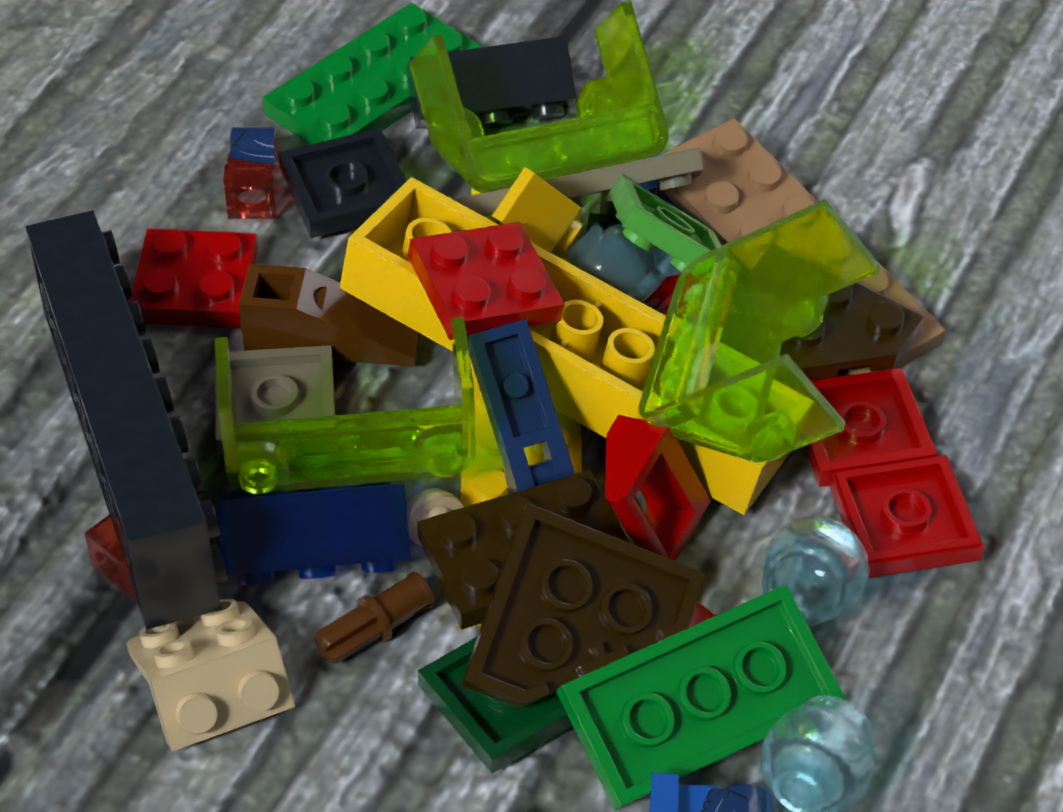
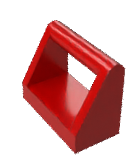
M623 415L617 416L606 434L605 497L634 545L676 561L708 507L710 499L669 425ZM638 490H640L646 500V515L635 498Z

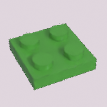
M621 174L609 194L617 211L615 216L625 227L622 232L624 236L646 251L651 252L654 246L670 254L673 256L670 260L671 264L686 276L699 280L704 275L719 284L732 265L715 232Z

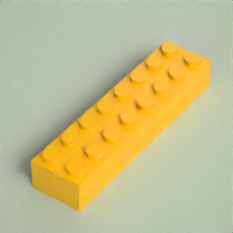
M411 177L348 238L339 288L471 362L465 338L449 340L407 256L410 239L499 224ZM532 243L565 304L561 321L529 327L555 410L605 438L618 415L669 425L707 495L745 515L796 446L815 397Z

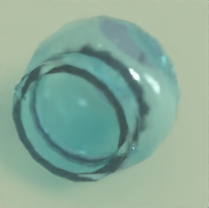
M595 223L563 253L570 260V264L642 303L666 278L655 266L656 255L654 250L652 249L651 252L646 251L626 238L622 233L625 229L622 224H615L603 230L598 223Z
M803 516L784 525L768 543L762 563L763 577L761 583L763 594L787 584L807 625L815 626L846 614L863 596L870 573L867 552L857 534L843 522L826 516Z
M820 695L806 699L800 707L783 714L765 736L760 755V767L765 783L780 803L793 812H846L850 810L867 792L871 783L875 766L873 751L876 743L873 726L863 712L847 701L834 696Z

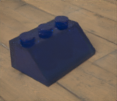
M400 474L221 490L215 501L220 531L219 546L226 575H236L238 585L269 583L274 581L275 571L296 569L299 570L300 579L332 577L336 575V566L361 564V573L390 572L398 570V560L411 559L405 485Z

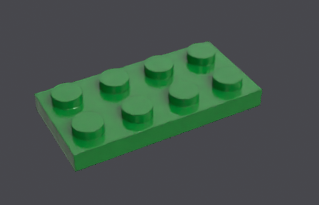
M411 2L262 97L263 111L265 115L309 145L381 128L383 131L413 111L406 66L410 57L481 48L482 46Z
M787 584L563 684L556 691L614 811L650 795L652 773L679 774V780L821 714L846 700Z

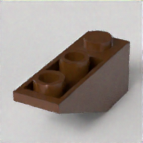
M249 264L239 301L244 351L331 345L332 360L415 367L421 334L340 289V282L307 268Z

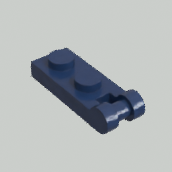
M527 319L467 336L464 340L505 467V479L509 492H518L573 475V465ZM541 443L544 461L529 466L524 448Z

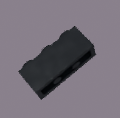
M566 36L410 57L406 66L415 128L429 127L430 134L432 135L456 132L461 130L460 123L481 120L482 127L507 125L513 122V115L532 113L533 120L553 119L563 116V108H569L576 99Z

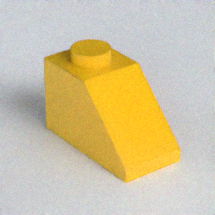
M524 167L492 215V218L501 224L520 222L530 241L550 253L554 247L565 252L583 226L581 222L575 219L581 207L527 167Z

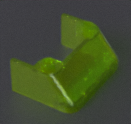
M631 0L621 2L593 30L606 77L591 80L580 89L575 102L578 118L485 136L479 118L472 111L462 106L443 35L432 36L409 65L434 149L474 190L480 193L512 187L524 167H527L543 180L646 159L660 154L668 143L669 131Z
M826 199L707 252L695 259L684 269L676 282L638 407L639 414L649 424L656 427H668L671 435L676 439L753 463L777 460L787 452L844 431L845 421L792 359L787 354L779 357L783 341L795 336H806L821 324L830 293L879 272L880 264Z
M464 317L451 318L454 405L238 424L228 338H215L218 412L226 473L229 482L241 491L262 494L278 491L450 477L466 470L475 459L476 440L474 382Z

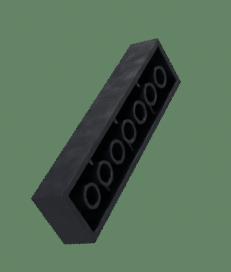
M94 210L25 226L43 312L146 630L220 610L217 583L227 581V575L218 544L210 546V539L220 537L216 514L210 499L199 502L197 495L204 494L200 470L195 457L183 458L182 454L189 452L184 426L180 416L168 417L167 413L174 412L169 385L165 376L154 378L153 374L160 373L156 351L151 338L140 339V336L146 335L143 316L138 301L127 303V300L133 299L125 266L114 267L115 264L120 263L112 230L101 232Z

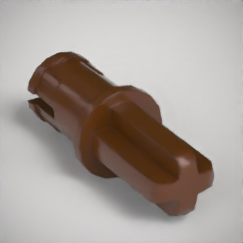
M411 572L406 578L373 598L369 595L360 597L357 601L358 607L318 630L314 636V642L325 661L337 664L376 639H379L381 642L389 640L392 637L393 629L422 611L432 608L435 602L433 592L419 573Z

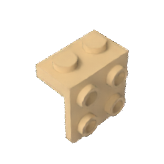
M234 599L219 600L220 610L147 630L143 627L139 632V636L131 638L126 643L130 657L150 686L166 743L172 752L295 707L276 636L245 601L237 602Z

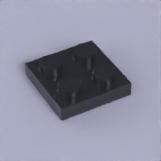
M381 128L278 152L281 173L311 238L361 226L368 217L376 212L407 182Z

